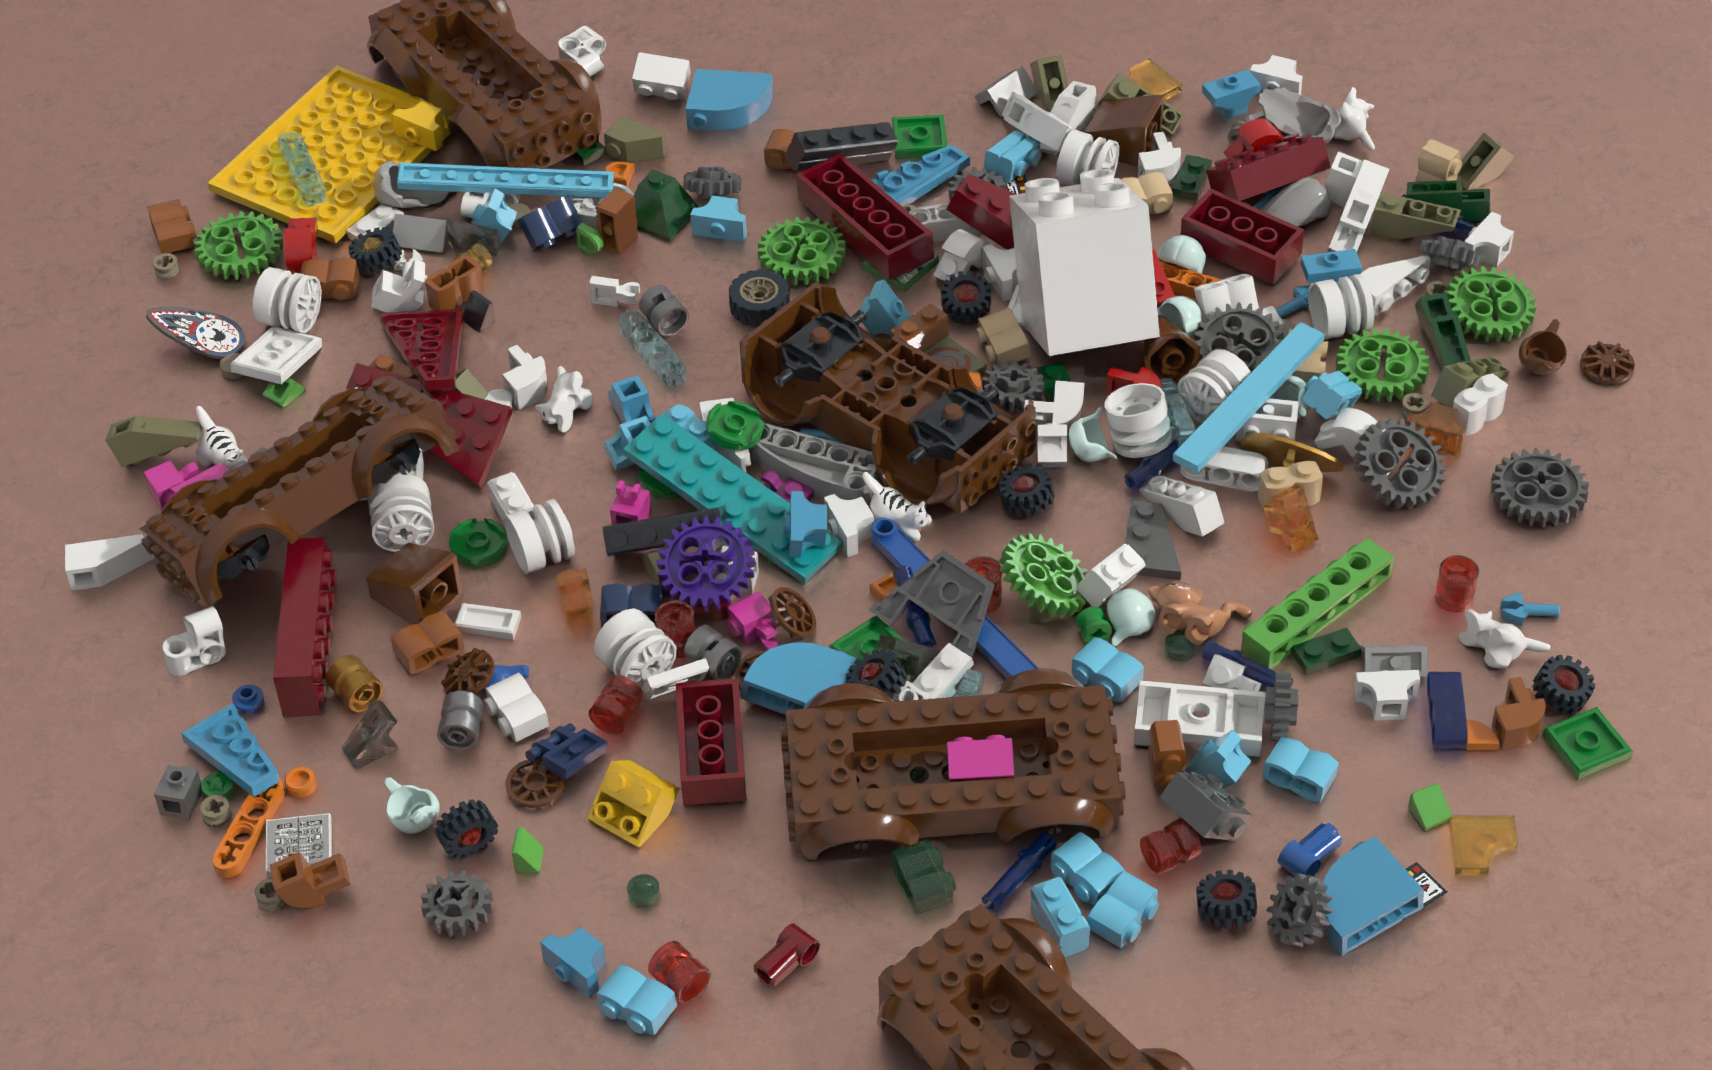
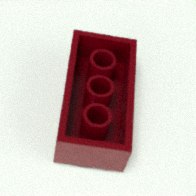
M1297 133L1284 137V142L1276 144V142L1263 144L1260 146V151L1253 152V150L1238 153L1237 159L1231 161L1230 158L1214 162L1215 167L1206 170L1210 187L1222 194L1242 201L1330 169L1331 165L1323 137H1312L1311 133L1301 136Z
M1210 188L1181 218L1180 235L1189 236L1197 240L1202 245L1206 255L1274 285L1302 254L1304 229Z
M738 679L676 683L680 779L683 805L747 801Z

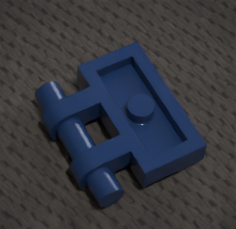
M568 723L564 727L558 726L553 729L549 737L545 739L540 738L535 741L531 748L525 752V756L530 762L538 758L542 759L543 767L566 780L607 752L608 741L585 728L576 733L575 726Z

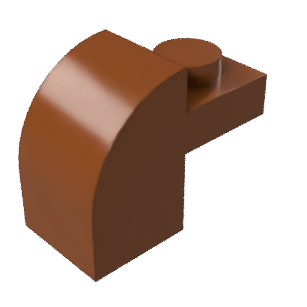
M1521 677L1510 678L1505 696L1508 705L1495 707L1491 726L1499 740L1501 750L1524 747L1534 742L1540 734L1545 713L1544 698L1533 700L1531 690L1525 687Z
M300 852L270 864L274 890L285 903L293 907L314 908L325 905V895L351 885L346 861L340 853L312 865H309Z

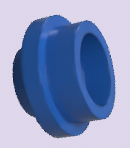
M256 685L241 686L233 693V704L242 713H254L262 706L264 701L263 691Z

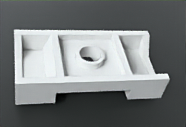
M1140 680L1134 745L1150 746L1149 730L1154 721L1178 720L1183 741L1204 743L1208 739L1214 741L1229 731L1234 730L1242 738L1239 742L1241 751L1246 756L1260 757L1265 692ZM1196 711L1205 712L1207 716L1199 718L1194 716L1192 713Z

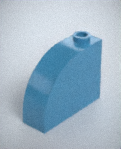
M696 69L686 105L687 129L732 130L744 127L758 120L771 105L774 94L773 75Z
M796 642L774 647L760 655L750 666L743 680L741 699L786 715V710L803 709L807 702L818 692L831 686L846 684V673H850L848 669L851 665L855 666L854 661L857 658L843 651H837L814 643Z
M1376 836L1366 842H1359L1352 850L1341 856L1331 866L1323 882L1328 887L1325 894L1332 896V900L1327 903V907L1333 909V913L1326 915L1330 925H1323L1328 939L1342 956L1401 922L1402 919L1423 909L1424 889Z

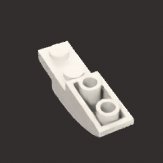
M1013 91L1002 113L1005 121L1059 152L1067 135L1073 129L1052 113L1041 109L1021 94Z
M1364 159L1327 252L1355 249L1357 252L1389 172L1388 168Z
M948 643L913 683L906 681L905 686L900 688L901 692L899 694L895 693L892 700L896 702L952 697L956 693L954 686L974 665L973 659Z

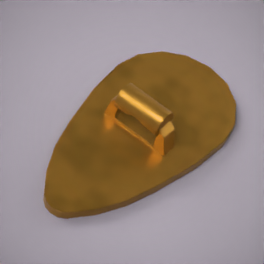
M1252 433L1246 435L1241 440V450L1259 453L1265 456L1269 464L1289 467L1302 461H1314L1321 472H1341L1344 469V464L1335 457L1313 447L1277 435Z

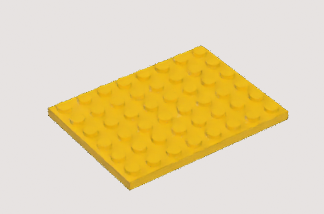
M337 65L208 182L209 191L287 224L289 223V218H316L318 224L317 236L336 244L347 233L346 230L362 219L379 203L375 195L373 182L375 171L384 162L420 163L433 151L395 135L391 114L397 108H413L420 101L430 105L433 104ZM443 115L445 130L441 133L442 141L450 134L447 126L448 118Z

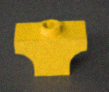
M420 101L413 108H397L391 114L395 135L434 151H438L443 146L441 133L445 130L442 109Z

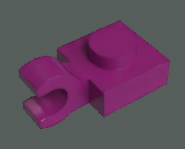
M767 470L761 477L767 488L789 503L791 491H802L804 497L809 502L814 497V489L790 477L784 483L776 473Z

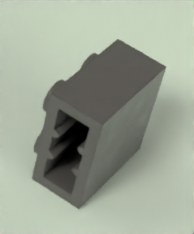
M1176 772L1159 797L1204 838L1235 841L1246 832L1248 828L1247 823L1253 816L1244 808L1246 804L1242 799L1222 789L1223 783L1210 774L1203 776L1196 772H1191L1190 774Z

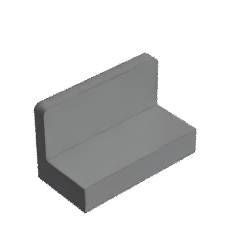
M1021 66L1010 71L974 97L979 105L990 100L998 115L1003 117L1002 113L1012 91L1030 99L1038 93V90L1025 68Z
M395 214L393 233L400 247L442 253L445 250L447 232L453 233L454 222L448 220Z
M1422 643L1360 644L1361 652H1363L1364 672L1419 670L1420 677H1428L1427 646Z

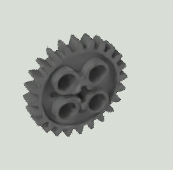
M1240 302L1237 303L1236 309H1232L1227 303L1226 311L1224 312L1216 307V316L1213 317L1210 314H1206L1207 323L1199 322L1200 331L1194 332V340H1196L1195 342L1201 354L1199 362L1211 351L1222 348L1235 354L1242 361H1249L1250 363L1246 366L1251 373L1284 339V332L1279 330V321L1272 322V313L1263 316V307H1260L1255 312L1252 310V303H1249L1246 309H1242ZM1236 326L1240 329L1236 331H1231L1228 328ZM1263 339L1264 342L1255 343L1253 340Z
M1392 417L1386 422L1381 419L1375 425L1369 426L1359 437L1360 441L1355 446L1358 452L1354 455L1353 459L1360 463L1354 469L1363 472L1359 481H1368L1369 485L1366 491L1373 489L1377 491L1375 499L1377 500L1381 496L1385 497L1386 506L1395 501L1397 509L1401 508L1404 504L1408 510L1415 504L1421 507L1425 502H1429L1442 489L1440 485L1446 480L1442 474L1447 470V467L1440 465L1446 458L1436 453L1441 446H1433L1431 444L1434 436L1426 438L1424 436V427L1419 431L1415 430L1414 421L1409 426H1406L1404 418H1401L1397 423H1395ZM1409 446H1411L1412 451L1410 452L1408 457L1402 462V464L1399 467V470L1394 474L1391 481H1389L1388 476L1390 475L1392 470L1397 466V464L1401 461V456L1408 450Z
M1534 448L1533 454H1529L1525 449H1522L1521 456L1512 452L1510 459L1503 457L1502 463L1496 465L1495 472L1492 474L1490 491L1494 493L1493 501L1500 502L1499 509L1508 508L1507 516L1518 515L1519 523L1526 518L1529 519L1530 526H1533L1535 521H1539L1542 527H1545L1546 521H1550L1554 526H1557L1558 519L1568 523L1569 516L1576 518L1578 511H1583L1589 493V482H1585V473H1579V465L1571 467V458L1564 461L1560 460L1561 453L1553 457L1550 456V450L1548 449L1544 454H1540L1537 448Z

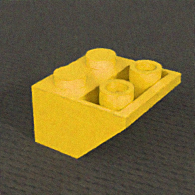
M631 760L611 761L587 819L636 847H641L668 817L680 788Z

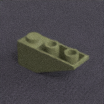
M1118 73L1108 84L1098 104L1100 106L1105 100L1153 94L1121 73ZM1163 102L1162 132L1173 136L1184 114L1166 102Z
M1380 192L1373 212L1371 234L1398 240L1453 231L1461 210Z
M1490 356L1444 366L1431 397L1453 410L1455 397L1461 391L1472 388L1479 378L1488 374H1494L1502 380L1510 371L1501 366L1502 363L1498 359Z
M134 416L111 424L105 441L120 465L124 467L130 464L138 465L147 458L156 455L164 456L182 446L187 448L194 445L199 440L203 427L200 422Z

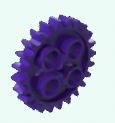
M705 516L703 523L699 524L694 517L692 519L693 526L688 527L682 522V532L679 533L672 529L671 533L674 539L664 538L663 541L667 549H659L658 551L662 558L657 561L658 569L661 570L658 572L660 581H664L662 583L664 590H671L669 594L672 600L680 597L679 602L682 607L690 601L693 611L697 609L699 604H703L705 612H708L710 604L713 603L717 610H720L721 601L724 600L727 604L732 605L730 596L742 597L740 587L749 589L750 585L746 578H754L755 576L754 571L751 569L756 566L755 558L752 557L755 555L753 546H749V537H742V528L739 527L733 530L732 521H728L722 526L720 517H717L713 524L710 523L708 516ZM719 546L729 547L725 552H715ZM689 547H698V550L694 553H685ZM724 573L728 575L722 581L715 580V577L719 574ZM695 574L698 576L694 581L687 582L684 580L688 575Z

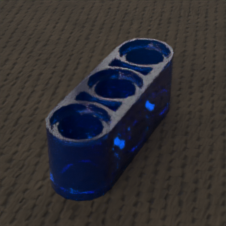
M1429 671L1427 675V698L1433 748L1466 749L1468 728L1461 672Z

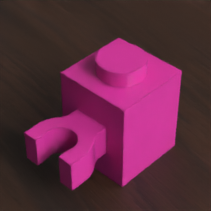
M169 460L144 471V476L149 493L162 511L172 496L170 488L198 475L200 471L195 462L187 464L181 471H177Z
M619 480L616 486L617 496L610 508L611 524L649 518L652 511L650 491L641 489V484L635 483L634 487L625 486V481Z
M759 591L728 607L729 620L727 621V626L734 637L738 636L745 645L759 639L767 651L778 646L777 641L773 638L777 635L776 619L774 616L769 615V612L772 611L770 603Z

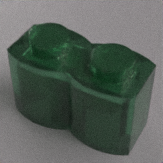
M928 839L892 851L893 870L916 915L952 903L953 891H956L953 875L951 872L946 873L942 867L944 862L939 848H933Z

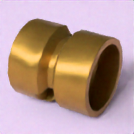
M345 655L340 657L329 667L326 673V682L329 687L354 712H363L370 709L376 704L383 693L381 681L372 672L368 671L367 667L357 656Z

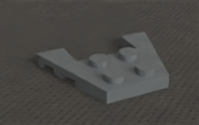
M943 550L913 574L914 576L900 587L894 588L889 592V596L880 603H875L869 609V611L894 627L906 608L913 601L957 631L958 635L951 645L973 658L994 584Z

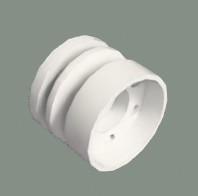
M1072 130L1064 140L1059 154L1056 179L1060 184L1071 186L1080 184V174L1089 170L1109 169L1115 175L1119 158L1118 142L1113 140L1106 142L1105 138L1098 137L1093 143L1091 134Z
M268 267L262 272L254 290L253 314L255 320L260 324L280 327L282 325L284 329L306 333L314 325L321 304L320 281L315 276L294 273L292 275L290 271Z
M1361 274L1351 275L1349 278L1347 276L1340 277L1337 283L1333 279L1311 283L1308 293L1310 317L1314 329L1325 333L1324 340L1341 337L1345 330L1349 334H1356L1358 331L1362 332V330L1371 331L1374 323L1373 300L1369 286Z
M1216 349L1208 353L1196 367L1192 368L1188 374L1180 379L1177 385V394L1188 414L1203 423L1251 374V371L1235 354L1226 350Z
M1146 383L1131 384L1112 392L1105 400L1106 417L1111 426L1110 435L1116 453L1130 458L1148 457L1164 450L1172 442L1173 433L1170 427V419L1167 416V403L1165 394L1160 387Z
M396 474L386 484L374 483L372 485L374 493L368 496L367 500L371 516V532L375 543L384 550L392 552L399 551L407 543L422 546L427 544L434 534V521L431 511L430 492L426 483L419 477L410 474Z
M555 499L545 501L544 508L541 504L534 505V520L524 509L504 517L505 529L517 563L525 574L545 568V553L555 564L561 561V555L566 560L575 556V546L570 524Z
M628 609L614 615L604 624L594 642V654L610 671L614 672L616 677L629 690L637 692L641 690L647 677L670 670L676 658V646L668 636H665L661 629L656 628L654 623L642 611Z

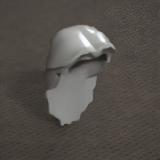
M1284 87L1274 88V90L1263 89V92L1259 94L1258 103L1263 108L1265 119L1287 136L1299 133V136L1311 133L1312 137H1323L1326 145L1332 139L1335 129L1341 123L1340 114L1334 107L1309 97L1301 96Z
M393 161L384 162L375 171L374 175L375 195L377 200L383 205L399 208L426 207L431 204L442 203L448 194L455 192L397 189L399 163H394Z
M1308 176L1281 189L1259 210L1295 226H1302L1316 219L1327 217L1331 210V199L1326 188L1319 181Z

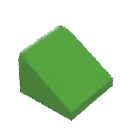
M288 378L282 384L269 382L262 395L280 406L286 407L301 395L306 388Z
M1438 783L1411 793L1408 808L1425 831L1453 820L1452 812Z
M518 827L512 849L514 868L519 873H539L544 848L523 827Z

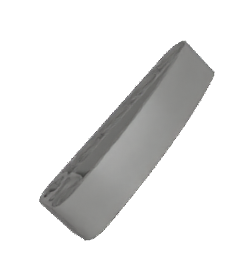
M764 423L761 440L755 446L748 448L750 458L765 471L770 470L776 473L784 483L790 477L814 489V497L824 500L826 496L835 494L843 500L863 497L866 504L869 505L874 493L865 485L862 473L867 472L880 484V476L876 470L871 451Z

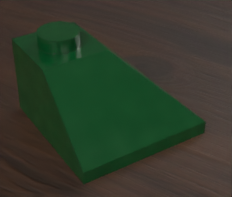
M654 169L638 184L634 194L637 229L668 242H671L690 222L693 208H699L676 178Z

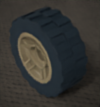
M758 269L756 271H747V273H742L738 278H735L732 281V285L729 286L731 314L734 315L737 321H741L744 325H751V327L760 326L763 321L769 319L782 306L790 302V290L787 280L783 279L780 274L773 273L770 270Z

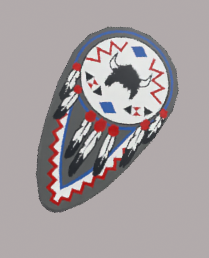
M157 307L147 311V320L158 331L187 347L189 350L207 357L223 359L229 354L239 353L244 347L245 335L242 328L235 321L225 316L182 307Z

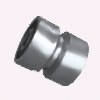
M653 286L644 292L640 298L639 310L661 335L666 337L673 336L684 329L688 323V310L666 286Z
M703 625L696 629L688 638L684 648V656L691 662L706 658L709 666L707 673L716 680H725L734 673L737 664L741 661L742 649L728 638H723L719 632L709 625Z
M454 691L445 696L441 709L442 719L439 721L437 738L442 745L454 750H466L476 745L480 729L479 723L483 712V702L478 696L466 691Z

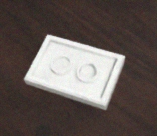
M272 326L231 362V372L282 384L322 347V338Z

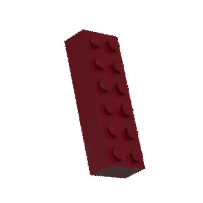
M841 153L796 174L798 199L824 223L830 222V228L837 227L838 233L843 234V240L889 281L934 259L933 233Z
M324 537L299 538L293 544H290L289 541L287 543L273 680L283 717L320 716L321 703H326L327 699L326 685L323 684V679H326V673L329 669L328 661H325V658L331 654V642L327 636L328 633L333 632V618L330 610L335 609V595L332 592V587H337L336 569H331L333 566L332 550L326 548Z

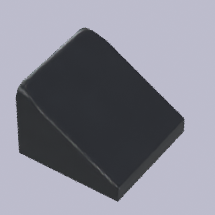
M471 291L463 313V322L477 332H482L493 325L495 318L492 302L477 291Z

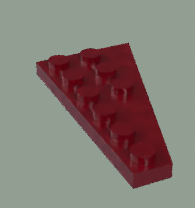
M463 309L379 313L381 325L425 390L436 393L454 390L456 387L462 336Z
M356 363L346 389L356 387L369 388L376 379L383 376H391L399 381H404L409 387H415L420 393H426L429 398L437 399L445 410L443 418L446 424H450L457 434L458 438L455 442L459 451L446 457L439 444L429 449V451L450 464L462 475L468 477L477 486L483 487L513 413L510 406L454 390L445 393L426 391L418 380Z

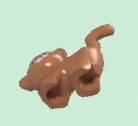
M1172 581L1163 587L1152 585L1148 589L1152 601L1156 602L1161 608L1159 626L1169 634L1177 630L1186 629L1185 637L1196 645L1202 644L1206 638L1220 632L1225 622L1231 617V613H1236L1246 619L1252 615V610L1249 607L1236 601L1225 602L1221 610L1201 605L1200 602L1203 599L1202 591L1192 588L1185 582Z

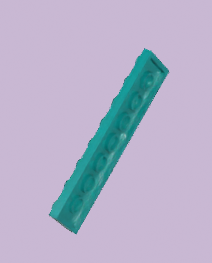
M663 413L624 448L625 457L699 510L724 506L727 522L732 521L733 530L739 527L742 528V537H749L750 546H753L755 550L768 557L769 560L804 585L842 548L843 541L827 530L825 546L808 547L802 552L801 558L789 557V533H784V515H789L790 503Z

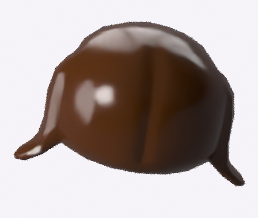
M1558 319L1552 320L1545 330L1535 332L1530 337L1524 339L1519 347L1518 356L1520 363L1536 375L1555 373L1565 363L1567 349L1564 342L1557 335L1560 324Z

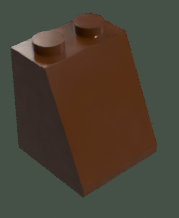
M1157 94L1105 100L1098 110L1093 111L1090 124L1084 126L1082 132L1091 134L1093 143L1098 137L1105 138L1106 142L1108 140L1118 142V162L1138 167L1139 153L1152 151L1153 133L1162 132L1164 96Z
M407 543L399 551L394 552L387 561L374 569L366 577L370 598L412 625L419 624L428 615L446 611L463 596L456 554L413 543Z

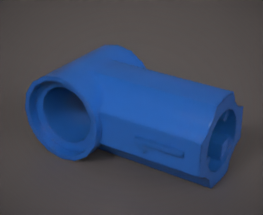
M1321 823L1300 842L1296 840L1289 842L1279 854L1278 864L1295 877L1297 873L1314 877L1321 863L1342 846L1343 838L1332 824Z

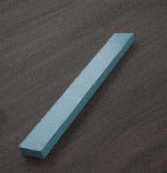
M399 163L397 189L492 193L494 189H497L504 194L566 196L569 194V196L605 198L613 190L614 172Z
M1300 322L1173 453V461L1198 474L1324 341L1325 333Z

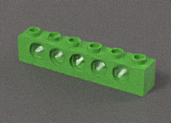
M1366 538L1358 545L1351 546L1345 555L1338 560L1331 561L1326 569L1317 576H1311L1304 586L1297 591L1290 592L1284 601L1276 607H1270L1264 616L1256 622L1249 623L1242 632L1241 652L1266 671H1270L1292 653V646L1313 638L1392 577L1395 557L1369 538Z

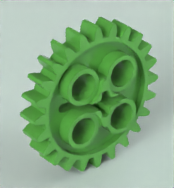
M240 211L239 215L235 217L232 213H229L227 219L218 216L219 222L209 221L210 228L202 227L203 234L196 235L197 241L194 242V250L200 267H205L207 273L213 271L214 277L223 273L224 279L234 275L235 280H238L240 274H244L246 278H249L250 272L259 275L261 267L264 269L269 267L268 262L277 263L276 256H281V249L284 248L283 236L278 224H273L272 218L265 220L264 214L255 217L253 211L248 216H244L243 211ZM235 231L239 233L245 256L244 259H240L233 234Z
M796 216L794 222H790L786 218L784 225L776 222L775 229L767 228V234H761V241H758L757 251L760 267L765 268V271L770 270L773 273L780 274L787 282L790 279L793 280L794 285H797L799 280H803L804 284L808 285L810 279L819 283L820 276L829 279V272L836 274L837 267H842L843 260L846 259V245L843 240V234L838 233L837 227L830 228V222L821 225L820 218H817L814 222H810L809 216L804 221H800L799 217Z
M1481 266L1479 272L1473 267H1470L1469 273L1462 270L1459 277H1453L1452 283H1449L1446 292L1453 314L1457 313L1460 325L1465 327L1464 334L1472 331L1474 332L1475 339L1480 335H1484L1485 342H1488L1490 337H1494L1496 342L1499 343L1502 336L1507 341H1511L1512 335L1519 338L1522 331L1527 332L1529 325H1532L1537 306L1534 305L1536 298L1530 297L1532 289H1524L1525 281L1517 283L1515 281L1517 275L1506 276L1507 270L1505 269L1501 273H1497L1495 267H1492L1489 272L1484 266Z
M1373 328L1372 334L1362 330L1361 337L1353 333L1352 340L1345 339L1344 346H1339L1335 364L1337 365L1336 371H1340L1349 378L1348 382L1353 381L1362 388V392L1365 393V399L1375 395L1378 402L1382 396H1385L1388 402H1391L1392 396L1402 400L1404 393H1413L1414 389L1420 391L1421 384L1426 383L1429 371V356L1425 355V348H1418L1419 341L1409 342L1410 335H1406L1403 338L1399 337L1400 331L1398 330L1393 335L1389 334L1388 328H1385L1383 333H1379L1376 328ZM1386 349L1384 377L1380 381L1378 380L1381 350Z
M1028 533L1026 537L1020 534L1017 539L1012 538L1002 551L999 563L1002 564L1000 572L1006 574L1003 580L1012 583L1009 590L1018 591L1020 593L1018 596L1019 600L1024 598L1028 600V607H1032L1035 604L1038 606L1039 613L1047 609L1051 617L1057 612L1063 618L1066 613L1073 616L1075 612H1080L1086 604L1087 600L1079 593L1076 586L1085 578L1088 570L1079 567V564L1082 562L1081 560H1073L1071 557L1073 555L1072 551H1063L1062 543L1055 546L1052 538L1046 542L1041 534L1036 539L1031 533Z

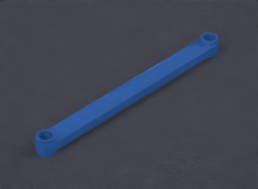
M880 518L874 522L871 529L874 547L880 550L908 579L912 578L917 570L930 561L896 526L893 520ZM985 615L976 648L1007 679L1023 671L1038 669Z

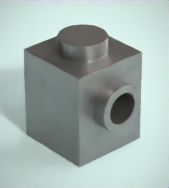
M167 766L154 793L160 814L190 819L202 793L198 770L186 766Z

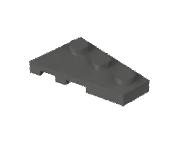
M1132 500L1125 544L1129 545L1143 559L1146 565L1137 575L1181 580V569L1162 503Z

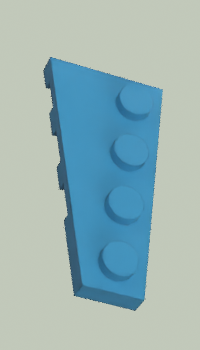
M949 145L923 155L921 161L900 164V169L892 172L887 170L876 173V178L871 180L900 205L910 204L970 165V157L955 146Z
M233 703L181 733L186 745L253 797L280 781L275 766L265 751L260 748L256 737L250 733L245 720L239 716L237 708Z

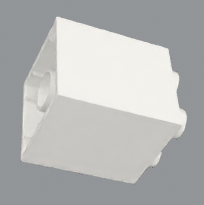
M1095 169L1081 173L1080 184L1059 187L1057 179L1041 178L1026 182L1025 193L1009 196L1022 320L1024 321L1025 328L1049 356L1160 337L1148 204L1134 193L1128 184L1123 183L1119 178H1114L1112 170Z

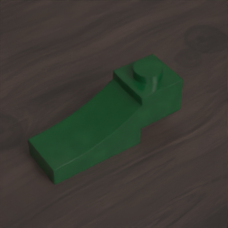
M1462 180L1407 182L1406 198L1461 210L1460 216L1463 217V221L1481 223L1491 213L1490 189L1463 190Z
M1447 292L1419 297L1415 308L1422 331L1426 332L1434 348L1441 371L1444 366L1471 361L1458 315L1452 312Z

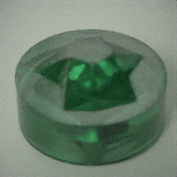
M1176 631L1166 637L1164 651L1172 660L1186 661L1194 655L1196 644L1190 642L1185 637L1184 631Z
M640 874L633 877L627 885L629 901L637 907H649L655 904L660 897L658 880L648 874Z

